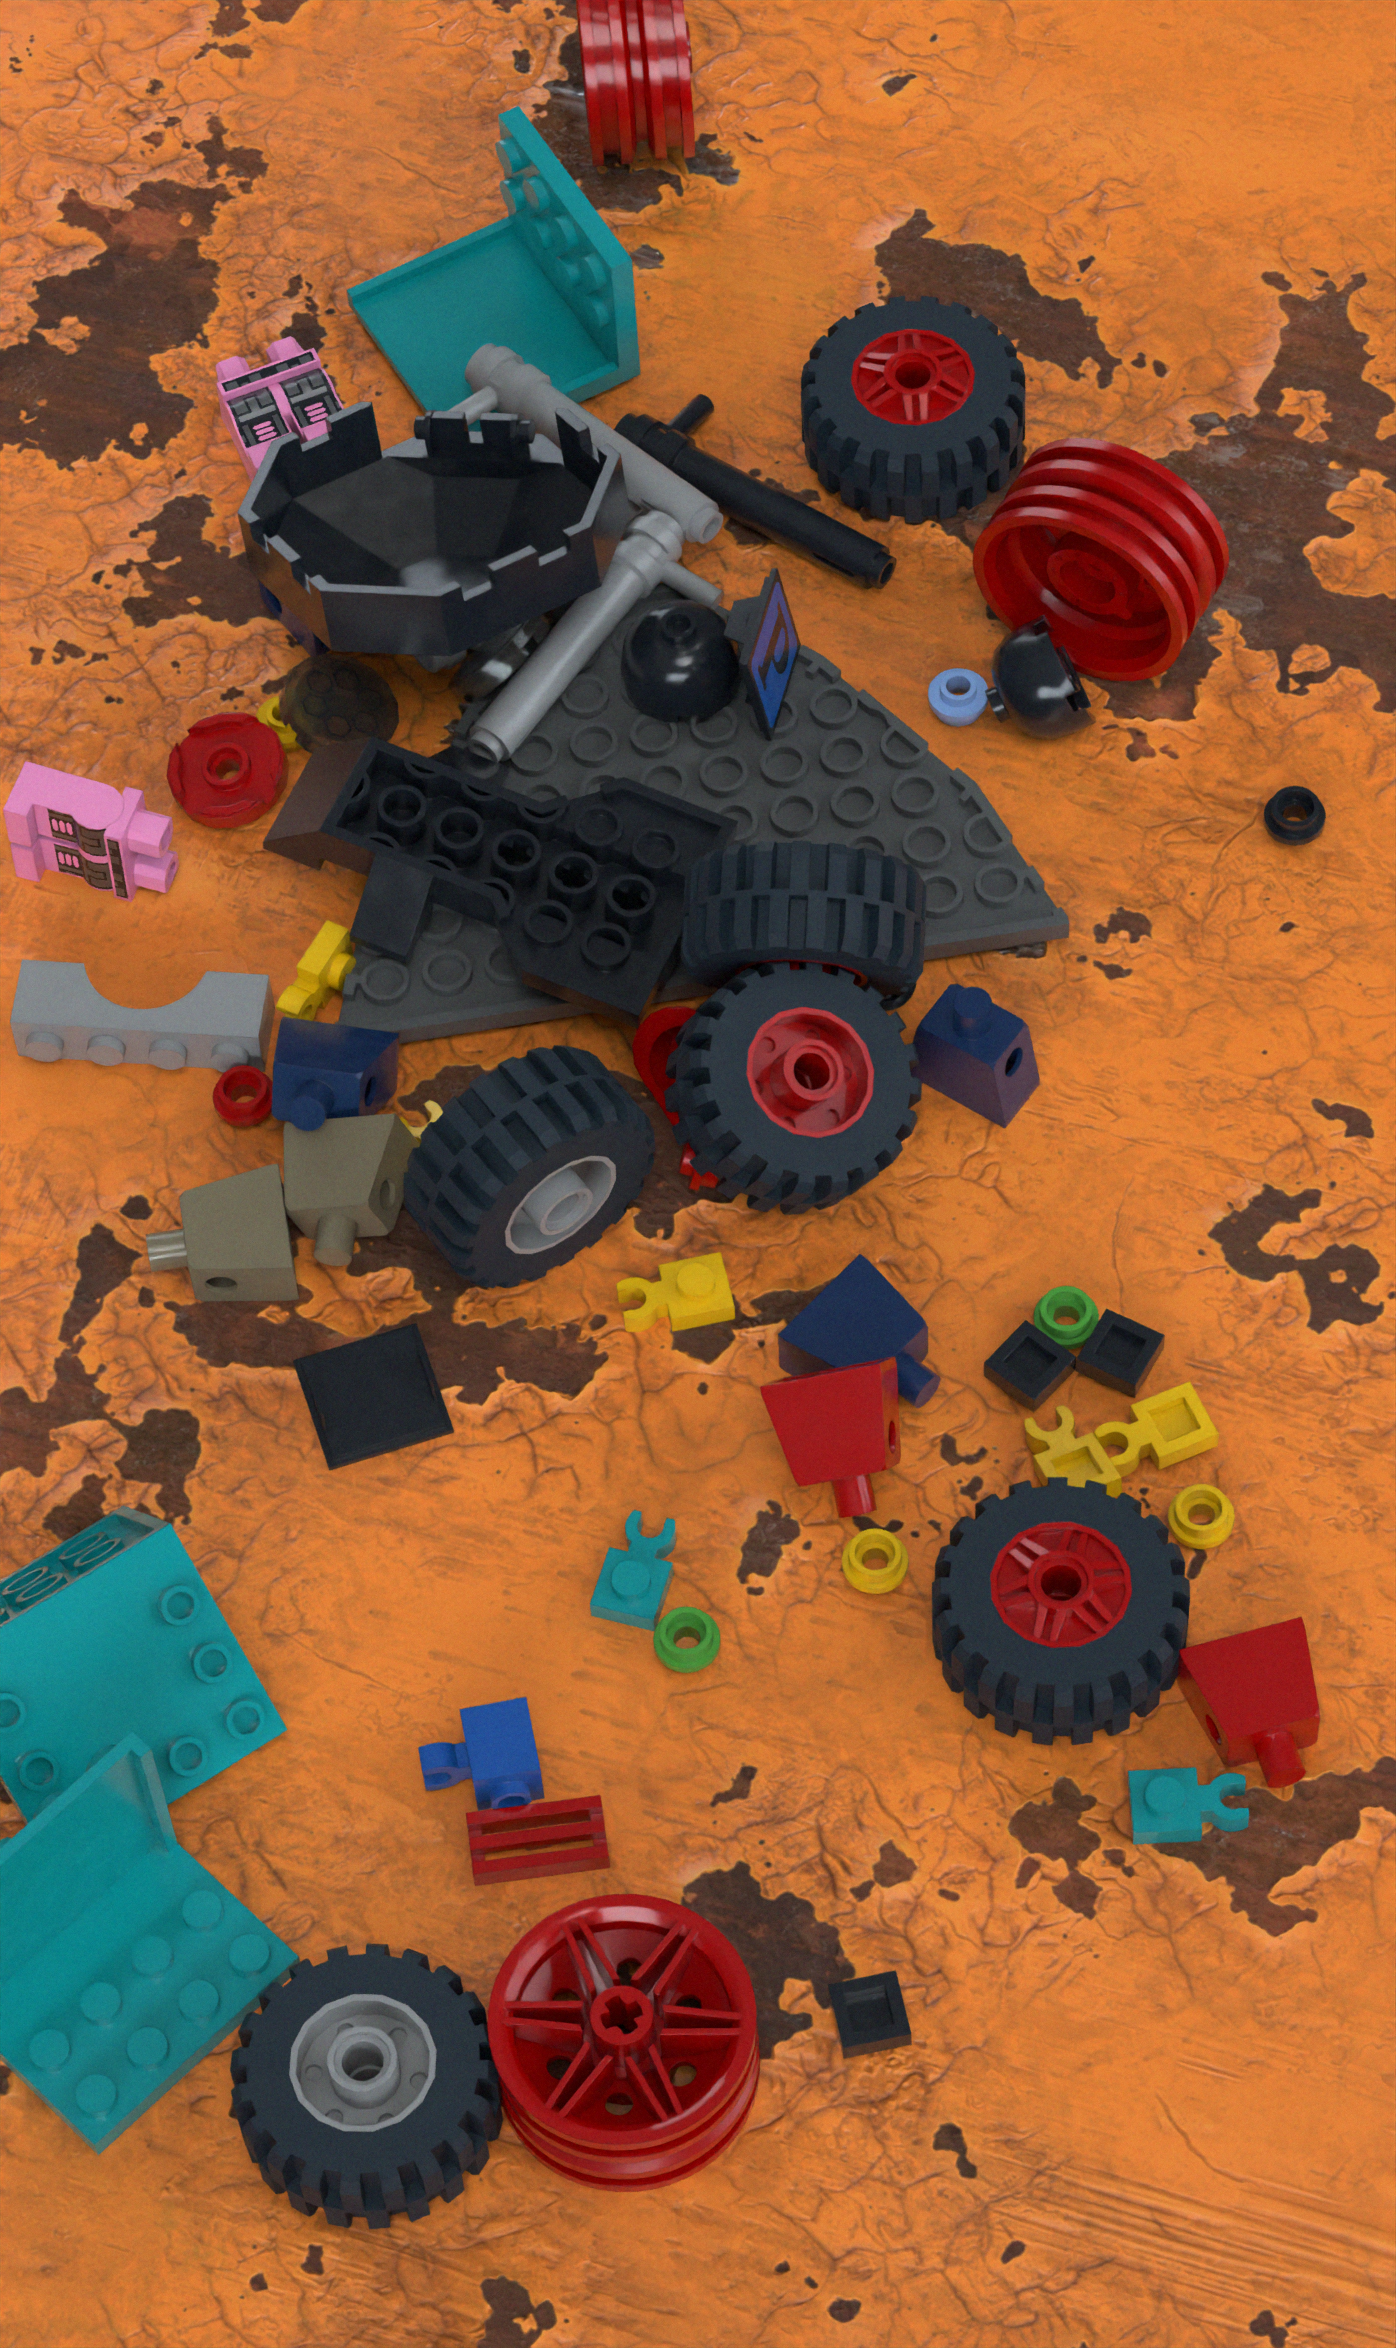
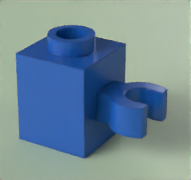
M526 1697L459 1709L465 1742L458 1744L438 1742L418 1748L426 1791L445 1789L457 1784L461 1780L472 1779L478 1811L528 1805L533 1800L545 1798Z

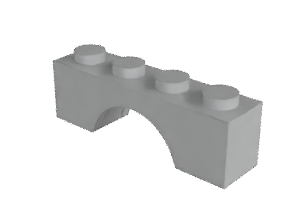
M22 959L10 1025L18 1055L31 1057L43 1062L72 1059L93 1061L105 1066L135 1063L155 1065L167 1070L197 1067L213 1068L221 1072H226L235 1066L248 1065L259 1069L261 1072H265L275 1005L269 975L207 971L192 991L171 1004L151 1009L127 1008L107 1000L96 991L89 981L84 963Z

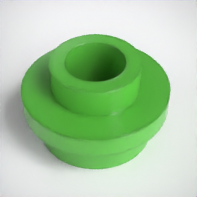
M1060 1286L1052 1289L1039 1300L1034 1310V1326L1066 1350L1085 1345L1099 1322L1098 1309L1093 1300L1085 1292L1072 1286ZM1061 1317H1071L1077 1323L1061 1325L1055 1321Z
M680 1607L670 1611L657 1624L653 1636L654 1649L658 1659L669 1669L682 1673L696 1672L706 1668L717 1657L721 1644L720 1632L716 1622L708 1614L694 1607ZM683 1637H693L699 1641L697 1646L689 1649L678 1648L675 1645Z

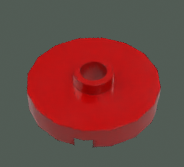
M221 712L199 720L187 730L189 735L183 739L180 746L176 743L169 754L166 776L176 803L193 821L211 828H236L259 819L277 803L287 786L289 761L280 737L271 727L269 728L266 724L259 722L257 717L245 712ZM239 770L235 776L223 780V776L227 772Z

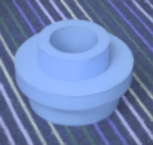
M963 668L943 671L929 685V706L937 717L947 725L956 727L969 725L976 721L987 707L988 699L985 690L988 689L985 680L974 671ZM961 692V693H965V694H963V695H954V694H951V693Z

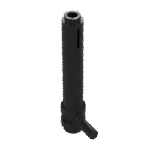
M698 394L667 425L647 414L637 416L633 413H628L620 419L614 428L616 432L718 504L720 513L868 590L872 587L882 589L890 580L896 567V558L889 555V547L696 447L695 439L689 437V435L714 411V405L707 396Z

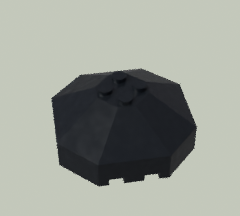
M358 402L325 417L327 433L301 444L299 436L291 432L271 442L237 512L249 569L268 590L332 651L451 657L601 587L630 515L621 454L609 443L597 447L591 441L589 426L569 409L558 408L555 410L561 449L545 435L535 434L534 420L525 419L522 413H482L479 419L481 432L468 431L465 412L428 410L425 416H416L414 421V437L381 451L372 402Z

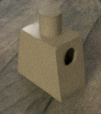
M395 1113L325 1119L322 1126L314 1131H304L295 1127L291 1122H285L283 1141L284 1206L286 1213L307 1238L316 1240L314 1248V1258L331 1266L347 1265L352 1261L355 1238L384 1236L394 1229L404 1199L403 1179L404 1173L408 1171L407 1160L412 1149L419 1147L420 1143Z
M279 1164L267 1165L184 1191L179 1196L183 1228L146 1234L151 1271L156 1272L188 1267L195 1298L200 1301H291L299 1299Z

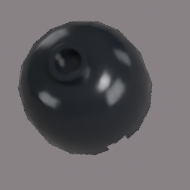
M670 600L654 605L640 615L626 634L622 648L621 676L628 699L645 715L669 723H679V716H691L699 713V720L709 718L730 704L741 683V670L738 664L741 651L737 642L723 635L727 621L711 607L693 600Z
M1045 615L1021 625L1004 637L994 650L990 664L995 686L985 690V693L1000 723L1011 718L1023 734L1035 739L1055 740L1071 735L1096 723V718L1087 710V708L1091 707V703L1064 646L1055 648L1051 641L1049 633L1055 630Z

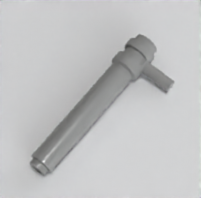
M492 343L485 344L472 355L465 369V380L471 385L473 395L448 410L465 412L467 425L478 420L482 413H489L493 409L499 413H522L525 419L534 420L535 432L545 435L561 449L555 410L556 408L569 409L589 426L593 444L600 447L609 443L621 454L628 499L647 512L658 510L672 517L681 526L685 539L691 543L699 541L705 544L717 535L723 524V515L718 512L719 507L715 501L553 387L551 379L547 374L532 364H524L523 358L506 346L497 347Z
M650 510L645 516H638L632 521L623 533V541H619L601 587L575 600L470 728L471 738L468 741V747L472 753L497 763L508 760L637 600L648 597L660 582L693 601L709 606L713 610L717 608L723 598L724 591L676 563L682 556L681 546L685 543V537L681 526L672 517L658 510Z

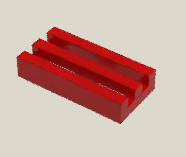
M601 1795L466 1813L475 1886L610 1868ZM592 1839L594 1845L485 1860V1854L517 1849L530 1851L550 1848L555 1844Z

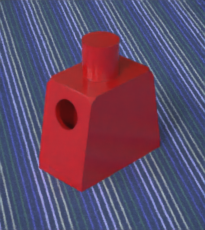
M895 1356L779 1378L760 1386L764 1404L798 1486L831 1481L838 1518L857 1516L877 1510L870 1474L892 1468L900 1463L901 1458L898 1379Z
M1302 1617L1180 1649L1178 1676L1176 1679L1178 1686L1222 1763L1228 1767H1236L1259 1761L1267 1786L1270 1788L1286 1787L1301 1780L1305 1776L1306 1771L1298 1750L1310 1747L1317 1742L1320 1723L1316 1686L1306 1629Z

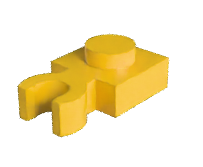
M326 920L296 966L297 979L293 985H289L283 991L276 1004V1010L285 1013L283 1017L313 1021L317 1007L324 1010L337 990L343 991L346 974H350L356 965L348 928Z
M721 1252L659 1264L660 1281L651 1283L643 1278L630 1277L616 1284L619 1303L632 1300L644 1303L638 1309H630L623 1312L624 1326L627 1332L647 1330L655 1324L658 1318L669 1316L672 1332L735 1319V1306Z
M1190 1381L1130 1405L1131 1424L1111 1421L1102 1424L1094 1431V1435L1103 1449L1109 1445H1119L1126 1450L1124 1453L1110 1458L1121 1477L1132 1473L1137 1468L1140 1459L1149 1455L1157 1469L1161 1470L1217 1447L1219 1438L1216 1427Z
M1060 1405L1055 1408L1058 1429L1054 1431L1039 1429L1032 1417L1025 1419L1027 1446L1036 1454L1033 1455L1034 1470L1043 1487L1047 1486L1048 1477H1068V1486L1084 1488L1086 1480L1106 1484V1495L1113 1498L1122 1493L1121 1476L1094 1433L1091 1432L1076 1438L1074 1416L1067 1407Z

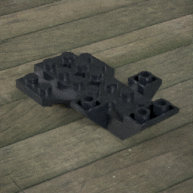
M373 736L315 748L265 837L263 849L316 870H320L324 861L327 860L368 877L351 928V942L407 963L432 917V905L436 903L497 927L523 984L637 1029L656 992L663 991L681 955L685 877L688 870L700 856L704 857L707 852L715 849L726 850L729 845H732L737 835L738 821L625 777L600 784V791L569 801L566 795L540 802L502 787L509 773L508 766L454 745L429 758ZM514 861L525 863L524 865L520 866L512 865ZM570 883L583 886L580 888H569ZM629 905L639 908L636 911H627L626 909Z

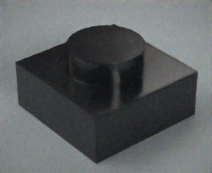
M1106 1308L1077 1357L1076 1372L1135 1398L1164 1349L1165 1335Z
M1027 1320L984 1362V1376L1033 1413L1076 1370V1356Z
M896 1970L828 1984V1996L843 2059L912 2045L911 2030Z

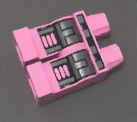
M291 336L273 342L266 349L268 364L250 370L245 358L238 356L218 362L216 365L218 378L216 385L222 420L230 432L251 483L273 440L294 432L299 436L301 444L327 433L325 417L345 409L335 392L328 374L321 367V362L315 349L312 348L304 351Z
M25 761L3 808L8 838L12 842L10 847L16 877L40 882L45 869L83 878L90 887L99 891L113 890L114 898L132 902L139 886L164 893L168 892L179 867L178 853L167 850L174 830L172 817L146 811L144 794L141 790L125 787L121 795L115 788L107 784Z

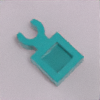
M634 1510L628 1516L625 1524L626 1540L629 1549L624 1551L609 1547L590 1602L591 1616L655 1631L674 1576L673 1563L661 1559L667 1557L676 1545L675 1520L667 1518L660 1535L654 1538H646L640 1534L643 1527L642 1512Z
M1196 1767L1128 1771L1127 1784L1133 1845L1201 1841L1202 1823L1211 1822L1217 1828L1228 1832H1236L1248 1827V1808L1230 1809L1221 1802L1227 1796L1245 1795L1246 1779L1244 1775L1226 1773L1216 1777L1210 1785H1198Z

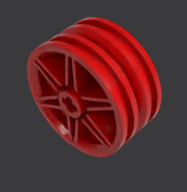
M576 0L592 166H604V154L619 153L621 164L633 163L637 153L638 142H647L648 151L654 161L667 160L666 148L681 147L683 158L695 157L690 73H693L689 25L688 21H685L683 0Z
M1067 438L1047 443L1031 454L1019 475L1008 489L1004 500L997 507L989 523L978 537L973 550L972 564L974 575L983 597L997 617L1012 632L1021 625L1045 615L1055 630L1049 633L1054 647L1064 646L1077 672L1106 680L1138 681L1163 673L1176 661L1186 641L1194 631L1199 618L1206 611L1214 594L1218 591L1226 577L1229 567V550L1221 525L1208 505L1185 481L1165 466L1135 450L1115 443L1089 438Z
M611 1894L581 1900L550 1914L531 1928L513 1947L498 1972L490 1995L487 2029L492 2062H494L499 2075V2084L502 2090V2109L519 2141L528 2152L548 2169L567 2180L598 2190L612 2192L653 2190L669 2186L701 2171L716 2160L738 2136L753 2108L760 2079V2050L755 1995L750 1976L736 1949L705 1918L682 1905L648 1895ZM625 1963H637L641 1966L630 1979L631 1986L622 1985L617 1975L619 1968ZM563 1992L571 1993L579 1999L578 2001H554L555 1997ZM695 1999L701 2004V2009L677 2005L683 2000ZM624 2024L625 2028L632 2032L623 2034L617 2025ZM560 2059L571 2063L561 2080L555 2079L547 2071L550 2063ZM680 2066H689L696 2071L694 2080L685 2086H676L671 2083L677 2068ZM607 2102L618 2105H633L632 2109L623 2115L612 2114L605 2108Z

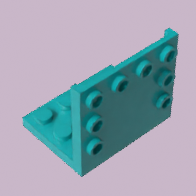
M519 106L498 115L500 141L495 143L497 156L504 169L505 180L500 181L499 187L508 208V217L347 289L350 308L425 415L428 410L448 411L473 395L471 385L465 380V369L472 355L480 347L490 343L497 347L506 346L523 358L524 364H532L547 374L551 379V385L577 404L641 374L632 259ZM493 409V410L490 411L489 413H499V412H497L495 409ZM479 419L468 425V431L481 432Z
M123 1505L0 1580V1782L25 1825L33 1820L35 1811L49 1795L56 1791H65L85 1773L88 1763L98 1751L110 1744L117 1745L130 1732L135 1733L151 1748L166 1804L169 1805L288 1730L169 1522Z
M130 1732L117 1745L110 1744L98 1751L88 1763L85 1773L65 1791L60 1790L49 1795L35 1811L33 1820L13 1838L6 1837L0 1840V2060L99 2155L243 2022L247 2013L254 2012L261 2005L258 1996L272 1982H278L281 1986L291 1978L289 1968L300 1962L299 1956L178 1844L151 1748L133 1732Z

